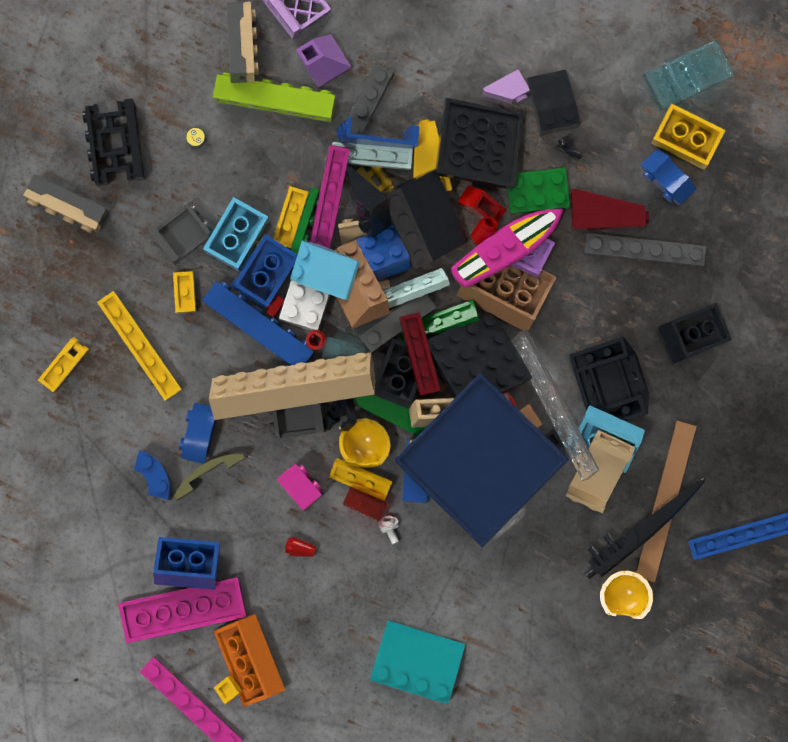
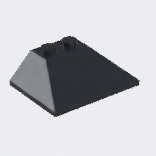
M624 336L569 355L586 411L590 405L624 421L648 414L649 390L638 356Z

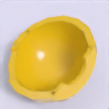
M367 418L357 419L356 424L349 431L341 432L339 438L340 454L349 465L366 468L377 467L389 455L391 447L389 435L385 428L374 420Z
M619 571L611 575L603 584L600 592L601 604L605 612L612 616L625 615L635 619H642L650 611L653 603V593L647 579L633 571Z

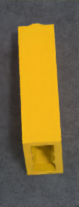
M430 119L419 121V125H416L419 126L418 146L414 148L413 178L436 168L439 135L435 121L430 122ZM440 176L447 194H451L450 178Z

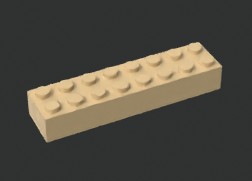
M357 353L353 356H338L328 360L319 359L310 363L300 362L291 366H278L267 370L258 369L248 373L239 372L230 376L221 375L212 378L209 402L214 420L374 395L376 373L371 353Z

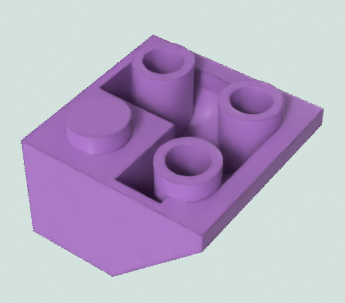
M331 34L313 39L296 49L297 56L317 88L352 68Z

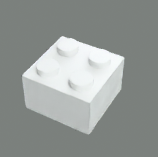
M291 280L279 317L280 321L310 331L320 330L330 294Z

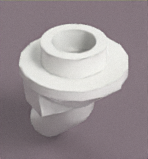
M388 515L384 516L378 525L383 533L387 532L392 545L399 543V539L394 529L399 527V522L396 517Z

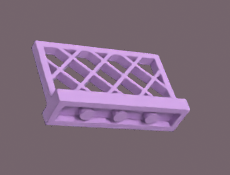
M262 0L292 39L331 12V8L325 0H300L310 2L309 11L297 9L298 0H296L295 9L286 7L284 0ZM312 3L321 4L324 10L320 13L311 12ZM296 13L308 15L307 21L300 25L296 20Z

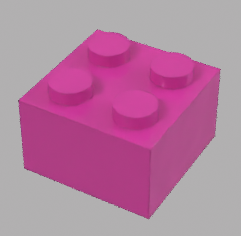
M294 464L277 478V481L305 512L323 497L320 493L323 489L315 480L311 482L307 478L310 474L302 464L299 467Z

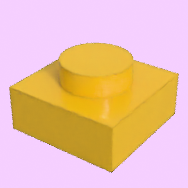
M232 675L227 676L214 687L225 705L243 692Z

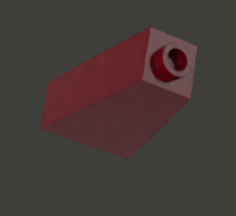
M572 189L570 192L572 232L644 229L646 223H649V211H645L644 205L578 189Z

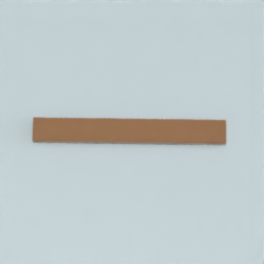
M676 421L651 515L678 496L697 426ZM671 520L643 544L636 572L647 579V581L655 582Z

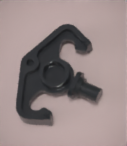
M353 398L337 400L331 403V411L326 414L327 421L324 424V428L331 430L335 423L340 422V417L347 414V421L343 422L338 428L340 431H349L357 422Z

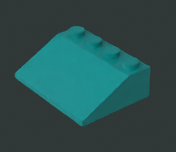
M388 620L370 681L449 704L465 644Z

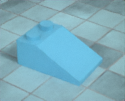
M302 241L290 279L307 287L348 300L360 261L320 244Z

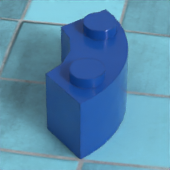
M658 149L640 165L644 170L643 176L649 182L653 181L663 192L664 198L670 203L674 201L680 206L696 190L691 179L674 164L669 156Z
M194 403L193 409L187 412L186 422H188L185 438L180 440L179 449L182 450V459L205 464L216 420H214L211 406Z
M139 450L134 470L140 472L146 478L149 486L148 495L171 500L172 486L166 468L157 458Z

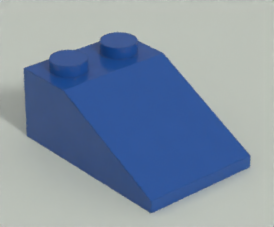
M265 234L230 287L261 307L266 308L294 266L297 254Z

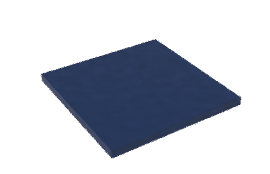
M479 373L393 461L483 548L569 459L486 377Z

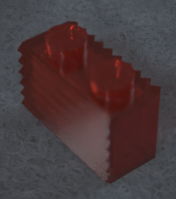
M350 487L343 502V505L347 506V508L351 507V510L354 509L355 512L358 511L362 515L365 514L366 517L369 516V518H373L377 522L381 520L388 505L353 487Z

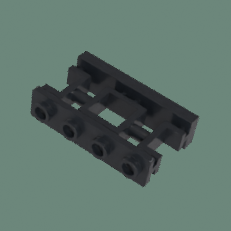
M132 98L124 99L125 101L122 102L117 101L118 111L100 113L97 104L93 106L85 105V111H82L83 121L87 123L88 130L85 131L86 142H90V150H87L88 160L93 165V169L90 170L91 181H95L97 186L102 184L108 185L109 174L126 172L129 182L145 180L136 108ZM125 108L129 134H126L124 126L115 127L114 118L124 117L123 109ZM92 113H94L96 121L106 119L107 129L97 130V138H95ZM121 133L123 150L105 153L103 136ZM129 147H131L134 173L131 172L130 165L120 166L119 157L129 156ZM97 152L100 153L101 159L111 158L112 168L102 169L103 177L101 178Z

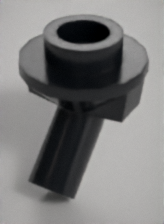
M567 136L557 141L559 145L556 146V149L578 160L582 158L583 153L572 148L574 146V138L569 139Z

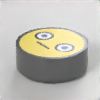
M193 127L187 131L186 141L189 146L199 148L204 145L206 135L201 128Z

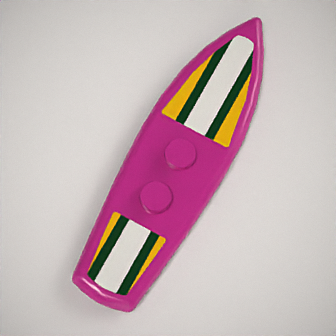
M548 209L537 211L520 217L502 227L451 267L454 278L464 288H468L523 259L536 250L553 233L564 210Z

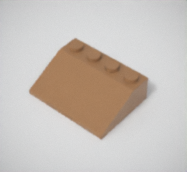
M509 266L468 288H464L461 285L456 296L467 302L473 300L477 307L528 333L557 277L541 270L538 278L522 270Z

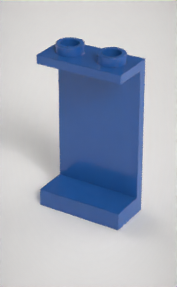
M348 117L337 128V138H339L341 143L410 149L418 146L419 126L411 125L403 132L402 140L351 134L352 117Z

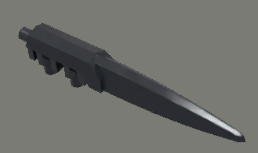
M702 478L631 530L627 534V538L621 535L615 540L610 533H607L603 538L608 543V547L600 553L594 545L587 549L593 559L589 561L592 567L585 572L586 576L591 579L598 573L603 577L646 543L684 507L704 484L705 479Z

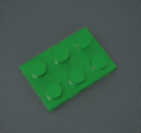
M566 168L516 173L514 189H507L510 215L548 209L570 208Z

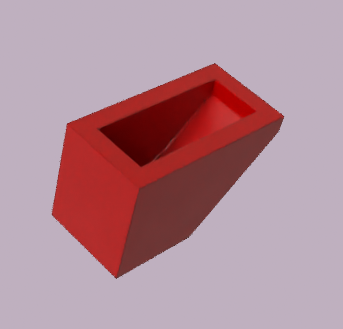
M467 185L458 203L480 218L490 216L496 220L497 224L506 211L502 205L486 192Z

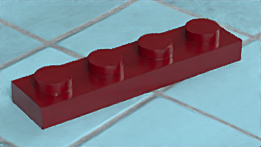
M420 312L401 316L399 320L419 396L439 392L440 387Z

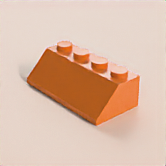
M255 614L213 631L230 675H232L243 691L239 695L243 707L285 691L275 661L272 658Z

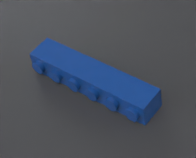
M216 281L202 299L204 304L290 366L300 362L308 363L315 354L308 347L305 340L302 343L296 339L297 335L288 328L286 331L280 328V322L273 317H270V319L263 315L264 311L258 306L254 305V307H251L247 304V298L240 293L237 296L231 292L232 288L223 281L221 284Z

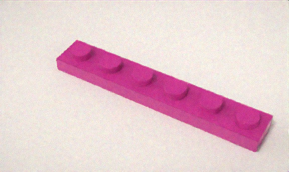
M330 144L310 242L320 244L329 249L350 152L349 148Z
M155 657L142 668L140 673L213 742L243 741L240 736Z

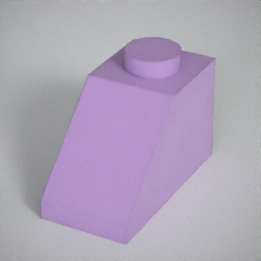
M519 70L483 88L484 96L511 104L515 101L520 103L526 100L530 92Z

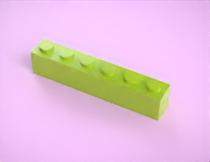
M230 73L217 74L213 93L214 102L332 122L336 97L328 90L316 92L312 91L313 89L310 87L293 88V85L288 83L276 85L273 84V81L264 79L261 82L231 83Z

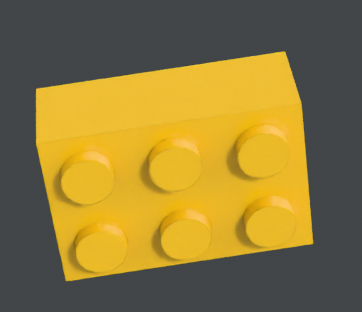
M671 103L651 144L705 170L726 130Z

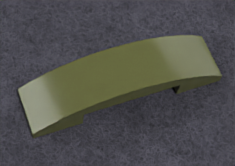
M229 454L201 465L181 483L174 495L175 500L178 501L195 491L191 485L195 480L223 463L230 469L245 460V455Z

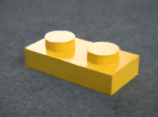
M194 272L173 273L175 313L196 312Z

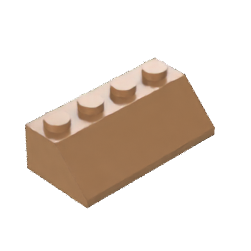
M356 240L337 247L334 251L360 261L348 300L336 297L352 329L390 314L388 299Z

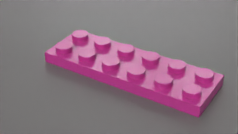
M238 577L216 582L215 590L186 588L118 603L126 643L247 617Z

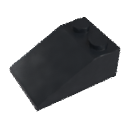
M566 70L527 78L540 136L579 128L580 119Z
M348 166L346 170L349 192L359 228L362 232L369 234L373 238L391 226L388 197L352 167Z
M717 303L658 326L673 364L732 340Z
M392 338L375 382V394L373 396L409 409L417 390V384L406 343Z

